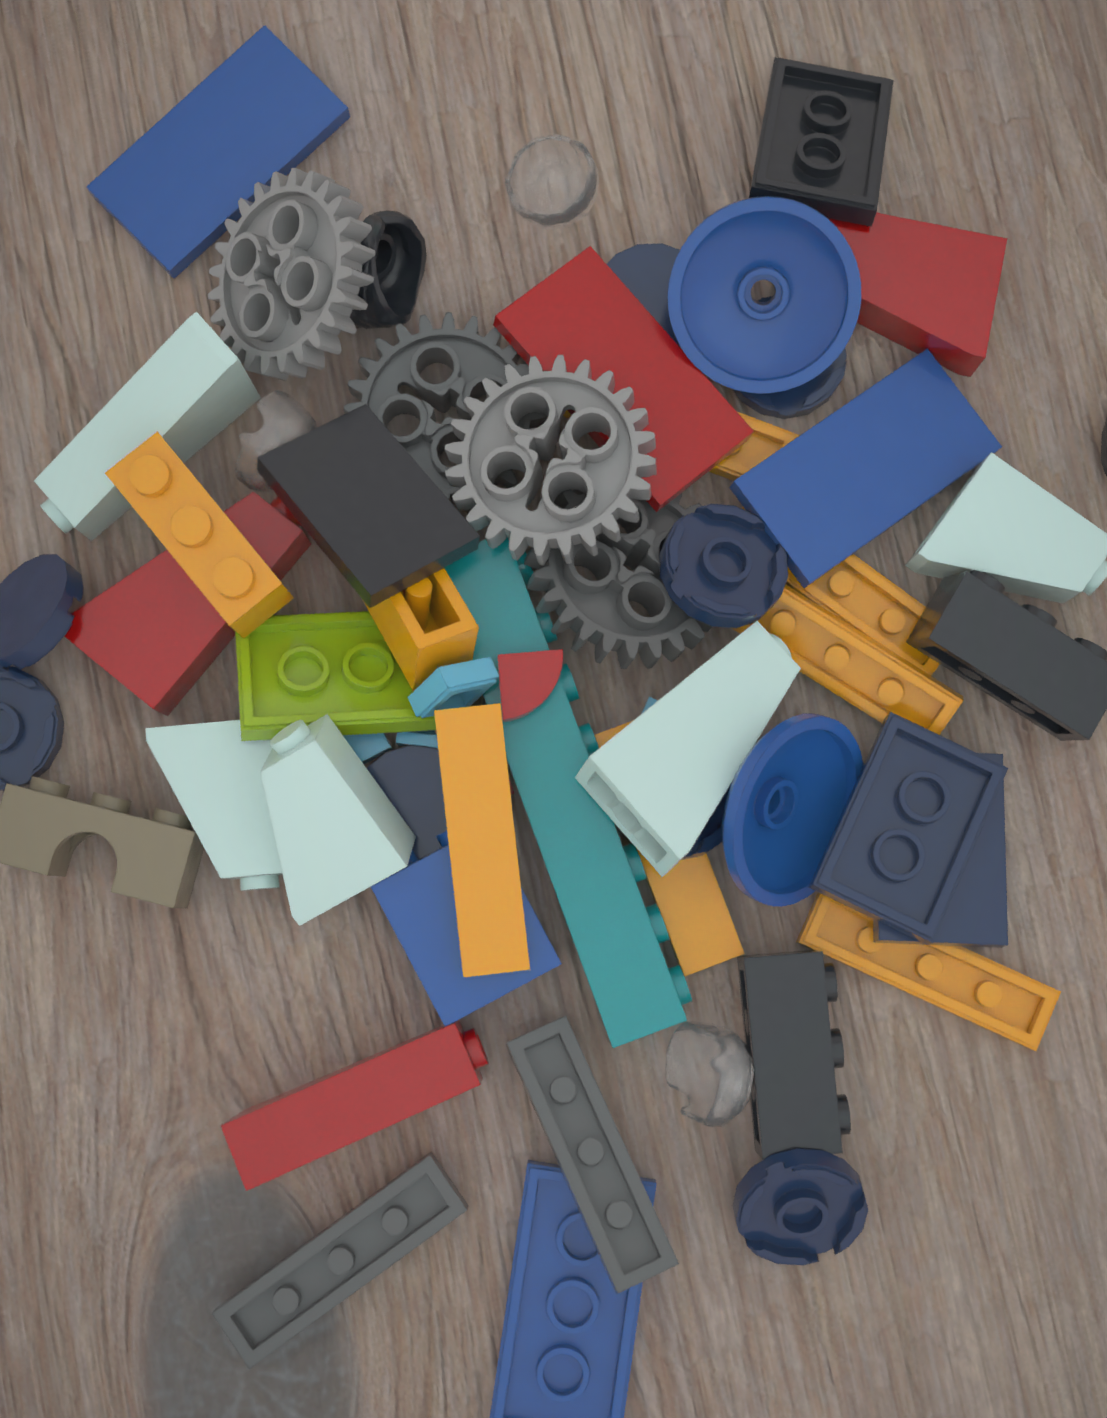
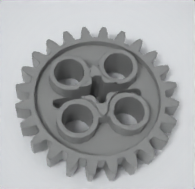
M291 168L289 176L276 171L272 174L270 186L260 182L255 183V202L253 203L243 198L239 199L238 205L242 217L238 222L226 219L224 223L231 234L229 241L216 242L215 249L223 255L222 264L215 265L209 269V274L220 278L219 286L208 293V299L219 302L221 306L211 317V323L224 327L219 337L227 346L232 347L231 351L238 357L241 363H244L245 370L287 381L289 375L301 379L306 378L308 366L319 370L325 368L324 351L337 355L342 352L338 337L339 333L344 331L355 334L357 329L350 318L352 310H366L368 306L364 299L358 296L359 288L367 286L374 281L373 276L362 272V264L375 256L374 249L361 245V242L372 230L370 224L357 220L364 208L363 205L349 199L351 192L349 188L335 183V180L312 170L307 173L297 168Z
M557 355L552 371L544 372L537 357H530L529 374L520 376L510 364L505 365L506 384L500 387L492 380L484 378L482 383L487 399L482 402L466 396L463 400L467 412L472 418L471 421L452 419L451 426L454 434L462 442H453L445 445V452L449 461L458 464L447 469L445 474L450 486L460 488L452 495L458 511L471 509L466 520L475 531L488 526L485 538L488 546L492 549L499 546L506 538H509V551L514 560H518L528 546L534 547L539 565H545L551 548H559L566 564L572 563L574 545L580 543L583 544L592 556L598 555L595 536L603 533L615 542L621 540L616 520L622 518L626 521L637 523L639 512L631 499L650 500L652 496L651 485L641 478L657 474L656 458L645 455L656 449L654 432L641 431L649 424L648 412L646 408L630 410L635 402L634 392L631 387L621 389L613 394L615 380L612 371L608 370L596 381L592 380L590 361L586 359L581 362L575 373L567 372L563 355ZM572 409L575 413L572 414L559 438V424L566 410ZM540 412L548 416L545 423L535 429L529 430L517 426L519 420L528 413ZM589 432H602L609 437L606 444L598 449L589 450L577 445L579 439ZM559 438L563 460L553 458L550 461L543 481L544 475L539 459L549 461L553 457ZM516 469L525 473L521 483L515 487L504 489L494 485L497 476L505 470ZM543 482L540 503L536 510L529 511L527 506L531 504ZM576 489L587 495L583 503L573 509H561L553 504L556 497L565 490Z

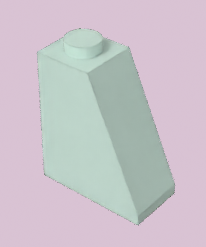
M991 452L973 471L905 566L915 573L942 579L968 571L970 573V571L976 570L998 580L1005 587V592L1065 603L1082 591L1088 596L1091 595L1107 577V561L1105 560L1107 557V533Z
M328 714L309 725H306L303 720L295 721L277 733L270 741V745L273 748L260 771L291 915L299 926L407 867L416 838Z
M240 720L145 728L146 742L220 878L240 879V891L279 888V875L283 874L260 774L273 748L270 745L271 740L241 741Z

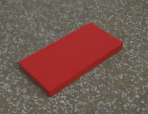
M591 246L495 315L494 327L528 366L530 357L536 356L543 372L552 371L557 355H563L567 372L575 373L581 362L586 359L590 361L592 380L596 381L608 370L614 373L615 387L613 394L627 387L633 389L635 402L630 410L646 408L649 424L641 431L654 432L656 449L645 455L656 458L657 474L641 478L651 485L652 496L650 500L646 501L656 513L748 441L754 432ZM568 409L571 415L575 413L574 410ZM593 431L588 433L599 447L606 444L609 439L602 432Z

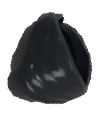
M379 211L369 215L363 221L370 224L372 230L361 242V245L374 249L375 256L362 264V272L373 276L374 281L367 286L359 288L358 296L364 299L368 306L366 310H352L350 318L355 324L356 329L390 328L398 323H407L415 308L425 271L427 258L425 239L414 221L409 216L398 211Z

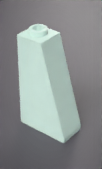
M197 311L170 336L34 480L48 497L40 505L41 508L65 534L75 528L92 541L132 507L105 472L157 431L182 462L185 463L261 398L238 357Z
M756 621L590 755L575 779L663 877L691 850L733 781L742 761L755 745L801 668L792 659L787 645L776 635L768 633Z

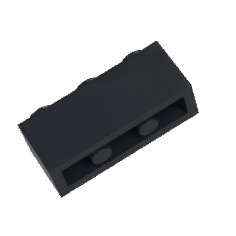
M972 570L970 573L966 571L944 577L906 643L1061 741L1090 740L1107 709V651L1089 640L1083 638L1072 639L1056 629L1057 620L1048 612L1029 604L1021 606L1003 595L1005 587L988 574Z
M817 950L738 956L737 962L755 1151L763 1160L772 1154L797 1148L824 1150L831 1154L843 1153L841 1135L850 1134L851 1119L846 1095H837L834 1068L844 1067V1048L840 1029H830L828 1002H836L838 997L837 978L833 963H824L823 951Z

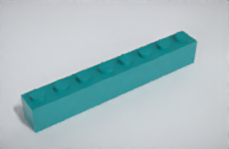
M508 538L494 549L488 546L486 539L479 541L477 550L445 567L449 577L479 626L473 660L491 657L498 674V654L549 650L548 643L558 640L557 635L551 632L553 623L549 613H538L536 608L533 607L526 585L533 574V570L524 564V559L527 555L526 551L518 560L512 559ZM567 663L562 665L557 685L542 705L525 717L503 722L506 758L610 1043L615 1048L687 1021L682 1005L693 1000L679 964L668 968L659 944L670 939L657 904L645 907L636 884L647 879L636 847L633 843L622 846L614 822L575 779L588 757L597 751L599 747L589 722L580 726L577 725L569 703L580 698ZM499 678L483 694L487 705L501 704Z

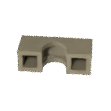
M34 776L31 777L28 788L6 783L0 804L1 864L47 876L66 877L69 863L76 847L85 839L100 835L112 845L117 858V870L110 892L170 908H188L204 847L196 832L190 830L191 823L187 816L155 808L152 820L130 815L128 813L131 801L93 792L90 804L68 799L69 785Z

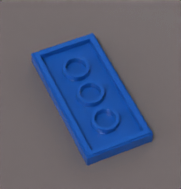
M264 25L87 185L86 188L94 199L175 279L227 231L224 223L226 219L238 221L242 217L238 205L240 198L255 202V183L260 182L270 186L272 174L276 171L287 176L291 168H296L350 118L349 109Z
M927 348L734 480L729 488L746 511L759 517L765 525V532L776 545L781 544L786 552L787 567L802 587L806 588L977 467L991 452L995 454L1002 446Z
M527 1161L490 1418H624L643 1282L619 1294L615 1293L558 1164ZM640 1177L654 1206L657 1182L655 1179Z

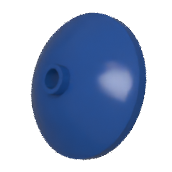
M763 196L742 199L728 204L709 215L692 231L682 245L675 259L668 286L670 322L674 335L685 355L703 374L715 382L747 393L763 394L786 391L809 382L820 375L839 357L849 342L857 324L861 306L860 272L855 256L845 237L827 217L817 210L801 202L782 197ZM759 280H768L775 286L773 297L766 302L756 301L751 295L752 286Z
M814 713L800 714L786 719L765 734L753 746L737 770L724 807L722 841L730 875L736 886L749 898L765 905L782 907L797 903L815 892V890L809 888L810 882L864 765L855 737L841 722Z

